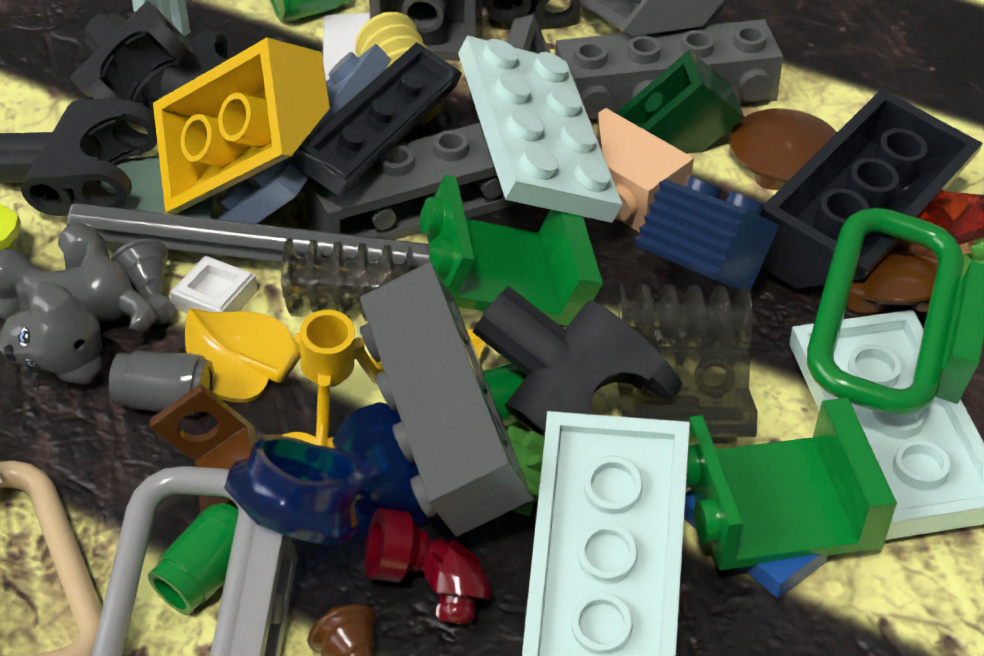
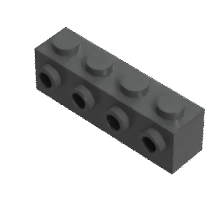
M765 19L704 25L638 36H630L627 33L556 40L555 55L567 62L590 121L598 120V113L605 108L616 113L688 50L693 52L731 84L739 105L777 101L783 55Z
M481 123L442 131L436 135L393 146L341 197L311 177L304 184L307 216L316 231L392 240L421 233L420 216L423 205L428 197L434 198L444 175L457 178L466 219L521 203L505 200Z
M430 261L360 296L368 321L367 324L360 327V333L373 359L377 363L382 362L384 371L376 375V381L390 409L393 412L397 410L399 412L401 422L393 425V432L406 459L410 463L416 462L419 475L411 478L410 481L414 494L427 517L430 518L439 514L457 537L534 500L456 300L432 262Z

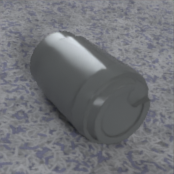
M134 351L132 354L118 353L112 362L109 375V394L113 404L127 405L131 409L161 412L198 385H203L212 393L215 385L212 361L207 360L205 356L194 353ZM193 412L186 416H198L201 412Z

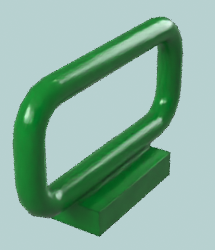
M882 208L863 209L849 216L838 235L807 348V367L814 381L825 392L838 399L848 397L852 404L895 416L919 413L928 407L935 397L958 404L979 364L984 339V264L971 261L964 276H962L964 256L957 240L944 228L929 221ZM870 233L885 234L921 245L932 251L938 259L911 385L904 389L891 388L851 375L841 370L834 361V352L865 236Z

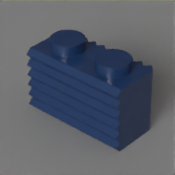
M688 176L684 186L667 179L660 181V190L654 193L655 202L649 205L650 213L644 216L645 224L639 227L640 235L634 238L635 245L749 294L780 226L761 217L765 205L733 191L729 192L726 201L720 200L719 197L722 189L692 176Z

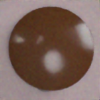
M784 108L765 109L745 116L733 127L730 134V149L735 158L744 167L755 173V182L760 187L769 190H779L837 132L824 120L803 111Z
M889 251L865 279L853 280L847 308L859 313H875L883 310L885 304L910 305L915 310L928 312L938 260L916 253Z

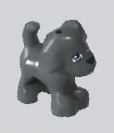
M77 223L65 227L59 235L58 246L64 253L66 268L64 270L54 272L42 271L33 266L20 251L10 248L0 250V318L5 321L0 331V352L10 362L41 368L55 373L59 380L83 385L94 382L104 366L100 356L102 340L99 322H115L124 316H128L131 319L129 328L137 333H142L152 327L157 315L153 305L145 297L133 290L126 271L118 263L110 259L106 243L100 233L91 225Z

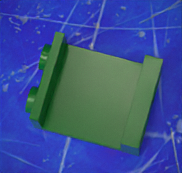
M444 175L434 198L428 197L423 205L420 216V230L423 234L427 235L430 250L428 262H432L456 300L458 307L486 311L498 295L507 286H510L557 324L568 326L585 303L595 299L603 285L583 216L550 209L538 233L466 219L457 178L450 175Z
M848 397L822 401L814 434L811 438L715 449L703 415L689 417L686 488L691 489L695 499L694 521L697 535L702 543H710L719 570L757 566V564L816 554H820V557L883 548L897 502Z

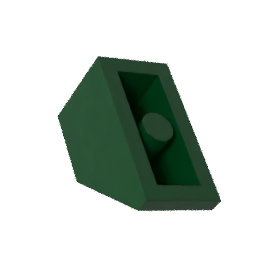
M690 50L684 53L616 112L617 115L686 154L705 151L745 118L731 84Z

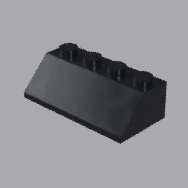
M881 88L764 204L765 207L761 217L780 226L761 268L796 289L825 285L840 229L849 216L863 209L882 208L920 218L980 152L983 143ZM880 233L866 235L854 280L865 279L900 239Z

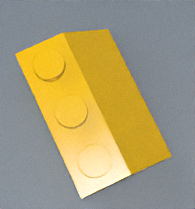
M265 38L153 103L165 213L177 214L294 154L330 109L322 52Z

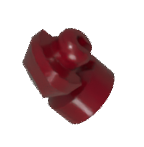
M378 508L375 511L370 522L365 545L364 565L367 578L399 583L410 571L416 573L421 571L425 573L426 582L436 592V596H439L435 612L438 620L444 623L469 625L475 619V601L490 602L492 599L491 585L477 556L455 540H451L450 544L442 538L433 541L430 539V533L418 528L409 512L387 508Z

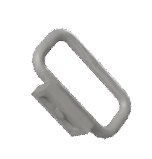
M180 466L165 468L148 476L134 490L126 507L91 656H123L154 515L158 506L165 499L174 495L224 497L234 501L238 508V518L210 656H280L298 554L284 525L266 524V499L259 485L244 473L225 468Z

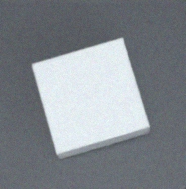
M205 255L170 292L171 301L175 305V309L188 313L190 308L210 312L240 311L258 291L257 279L255 274Z

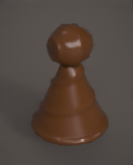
M352 604L330 609L310 629L307 638L310 649L322 654V656H374L375 612L372 608L363 604Z

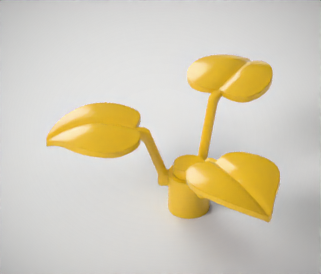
M190 308L185 325L187 354L194 353L205 356L207 360L212 361L215 373L213 394L221 400L237 403L254 401L265 392L269 380L283 383L298 361L301 360V369L304 375L314 384L318 385L316 437L303 432H291L277 437L264 448L259 457L263 482L262 493L266 499V504L296 531H304L306 533L318 532L336 526L350 516L349 509L353 499L344 496L341 483L342 471L347 480L359 490L360 499L356 500L354 504L356 510L368 492L371 483L372 466L370 456L364 444L358 439L347 436L328 438L331 387L341 384L352 374L355 359L375 384H377L376 375L384 371L382 362L377 363L371 354L369 357L364 350L365 343L363 338H355L353 322L339 311H316L304 319L300 327V333L294 335L293 341L290 330L282 322L265 314L248 311L210 312ZM467 328L480 361L486 343L472 333L473 329Z

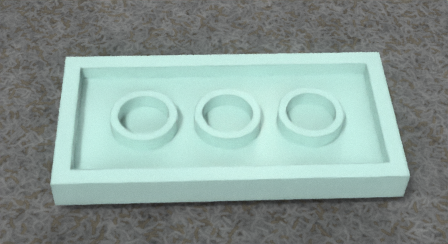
M467 35L458 55L505 200L612 223L623 204L567 62L549 52L537 54L514 48L509 43L499 39L487 41Z
M914 310L843 319L834 352V361L841 370L851 375L891 388H907L913 380L924 329ZM814 324L793 326L789 345L820 410L823 400L838 398L825 392L814 381L807 367V348ZM935 397L933 402L919 413L904 416L883 414L851 403L897 502L885 540L984 524V442L961 399L958 404Z
M547 411L522 656H676L690 422Z

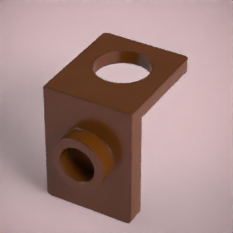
M198 385L150 419V428L195 461L196 467L225 468L244 473L258 484L261 491H263L255 426L203 385ZM193 412H207L218 420L217 425L211 431L201 435L187 434L178 427L179 421L187 414ZM199 496L200 512L210 505H217L222 502L236 509L237 506L234 501L228 498Z

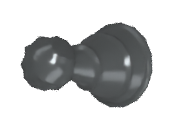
M148 238L134 240L116 250L110 259L118 263L126 271L133 290L145 297L153 305L157 315L153 325L158 327L167 324L174 315L175 305L170 301L169 297L161 295L162 284L164 283V268L166 267L169 252L166 245L158 240Z

